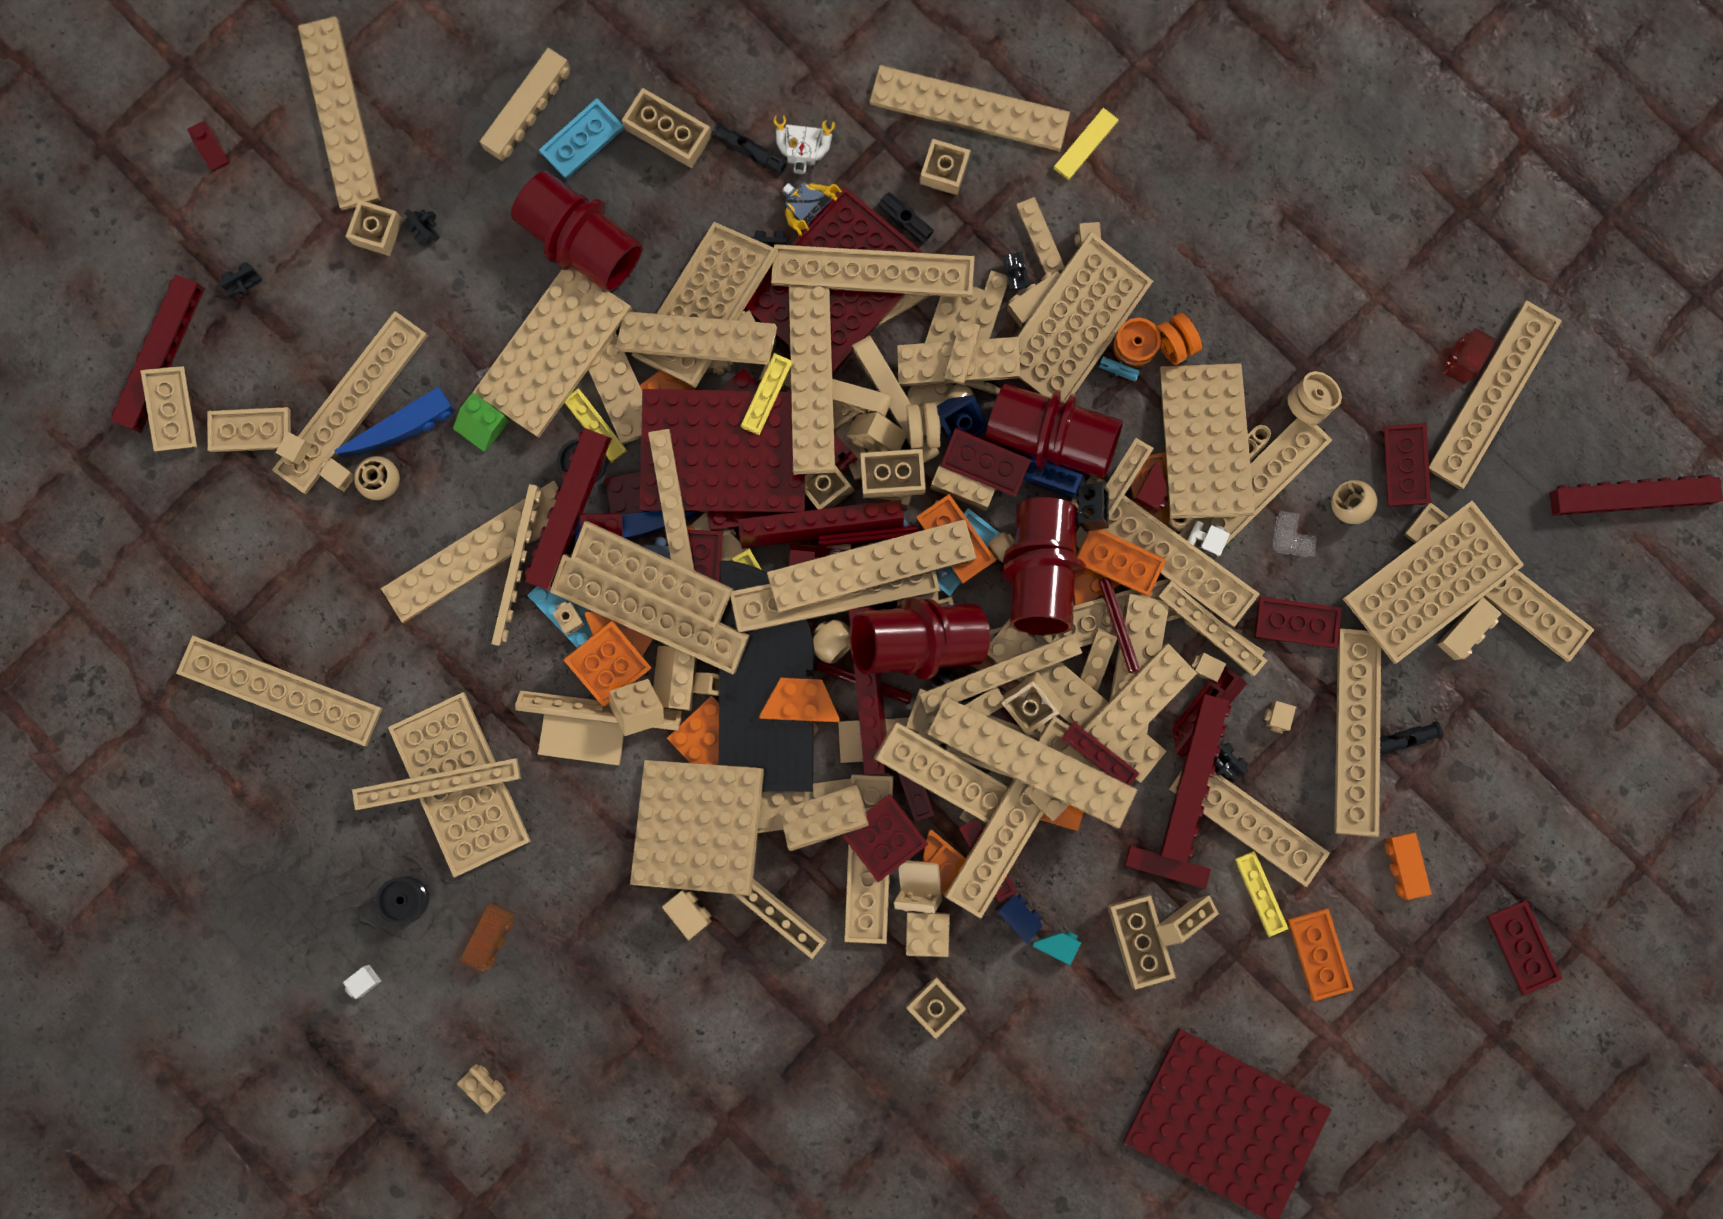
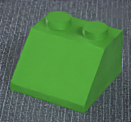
M472 392L460 408L453 429L486 453L509 423V420L505 415Z

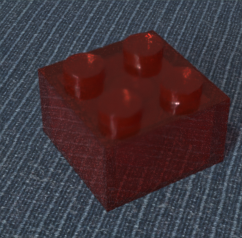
M1474 328L1469 333L1466 332L1462 338L1459 337L1453 346L1455 351L1453 355L1450 354L1445 360L1444 365L1446 367L1443 373L1462 384L1467 383L1478 375L1497 339L1477 328Z

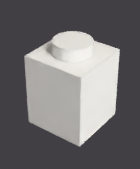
M367 965L363 966L343 983L346 986L345 991L352 998L358 999L379 984L381 980L371 966Z

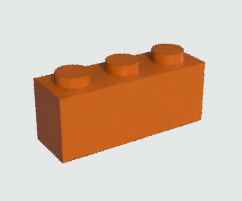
M1409 832L1386 837L1385 850L1391 858L1390 870L1396 878L1395 890L1397 895L1404 900L1432 895L1416 833Z

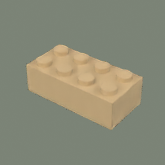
M644 88L641 89L621 120L626 131L691 169L708 144L712 134L708 125Z
M1145 894L1107 905L1131 987L1136 990L1176 978L1167 947L1164 946L1155 928L1159 925L1151 895Z

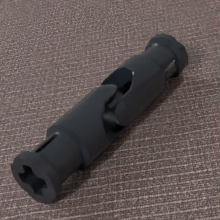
M718 122L715 125L711 134L713 139L717 138L723 141L732 150L752 159L764 168L768 167L775 171L776 175H782L788 160L778 158L769 149L756 144L753 140L736 130L732 131L726 128L722 122ZM745 144L744 149H742L739 145Z
M1434 721L1431 725L1424 727L1416 726L1396 732L1393 735L1381 736L1380 756L1425 744L1426 741L1431 739H1442L1443 731L1439 722ZM1405 735H1410L1408 741L1405 739Z

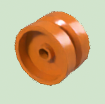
M1180 312L1169 318V323L1163 322L1156 326L1160 331V349L1172 364L1178 365L1186 360L1187 355L1193 356L1202 350L1200 336L1193 323L1185 314Z
M1133 318L1122 324L1114 338L1113 352L1119 362L1122 361V364L1132 368L1145 366L1150 363L1160 347V331L1148 319Z

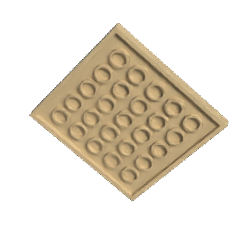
M644 760L630 885L751 896L764 769Z

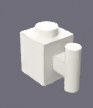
M1196 521L1187 541L1192 545H1195L1196 540L1201 541L1198 549L1217 559L1221 555L1230 533L1225 532L1226 529L1219 525H1211L1205 533L1201 531L1204 523Z

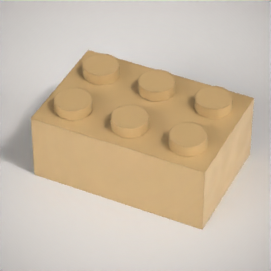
M922 449L860 453L863 498L925 494Z

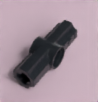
M890 192L885 194L878 203V207L894 219L901 229L908 231L920 243L924 244L933 234L934 229L919 218L911 207L905 206ZM904 215H908L911 219L909 221H904L901 219V217Z

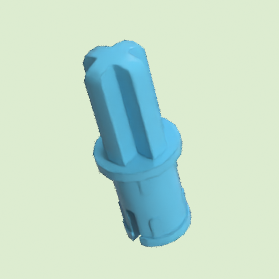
M1103 356L1099 365V369L1114 373L1116 377L1119 375L1132 381H1136L1140 373L1139 370L1122 364V361L1119 363Z

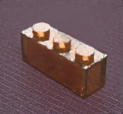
M494 902L489 903L460 961L481 972L486 971L488 968L491 969L496 960L494 955L497 949L500 950L506 939L503 937L506 931H510L515 923V919H513L515 913Z

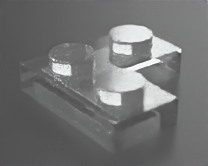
M1278 511L1273 552L1311 558L1315 556L1317 537L1297 534L1300 514Z

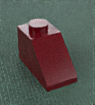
M205 120L187 129L195 147L212 172L230 163L214 129Z
M1155 462L1134 499L1138 504L1154 512L1159 508L1163 509L1168 500L1165 497L1168 489L1159 463Z

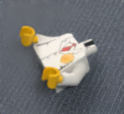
M775 115L774 123L778 127L776 128V141L782 155L787 157L788 163L795 164V173L805 174L806 165L814 166L817 160H821L829 151L832 138L831 131L835 128V122H832L831 129L826 127L827 120L822 124L823 129L786 125L785 129L783 127L786 123L785 115H783L784 121L782 123L776 121Z

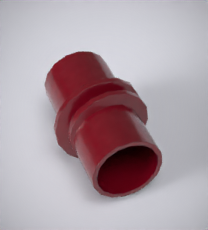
M542 171L532 177L521 189L513 203L511 210L512 220L544 244L543 252L546 259L550 262L558 263L559 267L563 270H567L570 267L577 269L605 292L617 289L630 276L642 255V243L604 215L606 210L604 201L595 199L589 202L587 197L583 194L578 195L550 172Z
M1004 384L991 412L986 440L1010 450L1035 457L1036 466L1042 471L1046 469L1049 463H1054L1058 467L1063 466L1104 479L1120 438L1123 420L1077 406V396L1075 394H1071L1063 402L1061 401L1060 390H1055L1051 397H1047L1016 386Z
M1041 497L1024 500L1017 504L1014 545L1008 548L1004 554L1003 577L1012 585L1010 626L1019 632L1046 636L1063 634L1072 630L1075 578L1084 574L1086 564L1081 559L1076 558V513L1078 509L1074 504L1066 500Z
M912 597L904 599L897 609L858 612L854 616L850 627L852 658L857 669L862 674L900 671L905 675L914 674L920 680L932 679L937 673L938 668L981 664L986 659L990 645V630L986 615L982 608L975 603L940 606L933 599Z

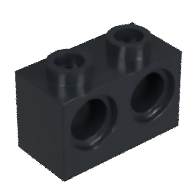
M1103 482L1079 486V494L1076 495V501L1079 506V512L1076 513L1077 524L1084 531L1109 528V490Z

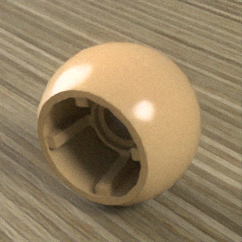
M379 456L364 459L357 466L354 473L356 488L364 497L371 500L389 498L395 493L400 482L398 469L393 462ZM374 472H377V473H378L377 478H376L375 480L371 481V479H370L371 475H372ZM372 486H373V487H380V488H378V489H376V490H373Z
M1346 481L1339 485L1332 495V510L1337 518L1347 524L1364 523L1376 511V493L1370 485L1363 481Z
M835 619L829 623L824 621L814 630V654L821 661L833 664L850 650V626L845 622Z

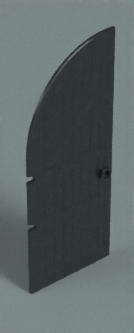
M721 560L720 583L732 588V591L770 584L767 573L761 569L740 562ZM729 597L720 622L737 630L732 603ZM806 619L743 632L750 636L736 673L731 674L720 669L719 765L764 769L762 791L813 792L814 724H806V721L759 719V715L780 678L814 679V676H807V670H814V645L809 622Z

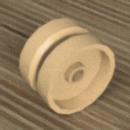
M1314 371L1308 373L1289 392L1287 400L1292 413L1299 420L1308 424H1318L1341 404L1342 395L1339 386L1330 376Z
M936 402L924 404L923 417H921L920 408L917 404L907 405V423L911 450L922 449L923 436H926V443L929 448H940L941 428Z

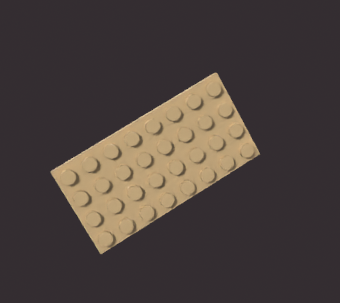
M713 222L657 314L737 321L779 252L771 246ZM643 353L631 354L635 359L696 388L712 362L710 359Z
M1090 232L1016 336L1019 337L1020 380L1038 394L1051 397L1055 390H1060L1061 401L1065 402L1071 394H1075L1122 324L1127 320L1148 290L1153 280L1098 236Z
M573 267L567 270L562 269L473 393L539 438L619 328L626 314L632 310V307L609 291L605 292Z
M1242 364L1160 367L1170 519L1254 516Z
M1470 501L1346 595L1343 600L1391 661L1396 664L1519 570L1524 564L1476 504Z
M464 692L388 727L410 778L496 762ZM505 782L419 798L454 878L531 842Z

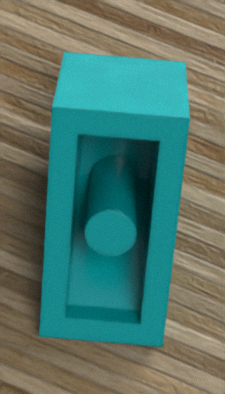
M1066 931L1065 934L1057 932L1033 940L1031 945L1071 965L1081 942L1077 940V935Z

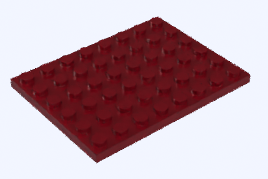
M846 187L841 190V193L839 192L836 195L837 200H832L808 226L809 230L805 229L802 232V236H798L791 244V246L923 253ZM772 264L744 309L750 310L752 316L760 323L775 324L777 326L776 336L790 347L789 287L772 286ZM830 289L832 375L854 352L852 345L867 337L906 294Z
M642 389L639 510L662 511L648 432L670 429L684 512L794 513L805 511V474H794L791 392H779L759 436L741 428V424L756 391Z
M1178 1028L1123 1143L1264 1219H1279L1332 1109Z

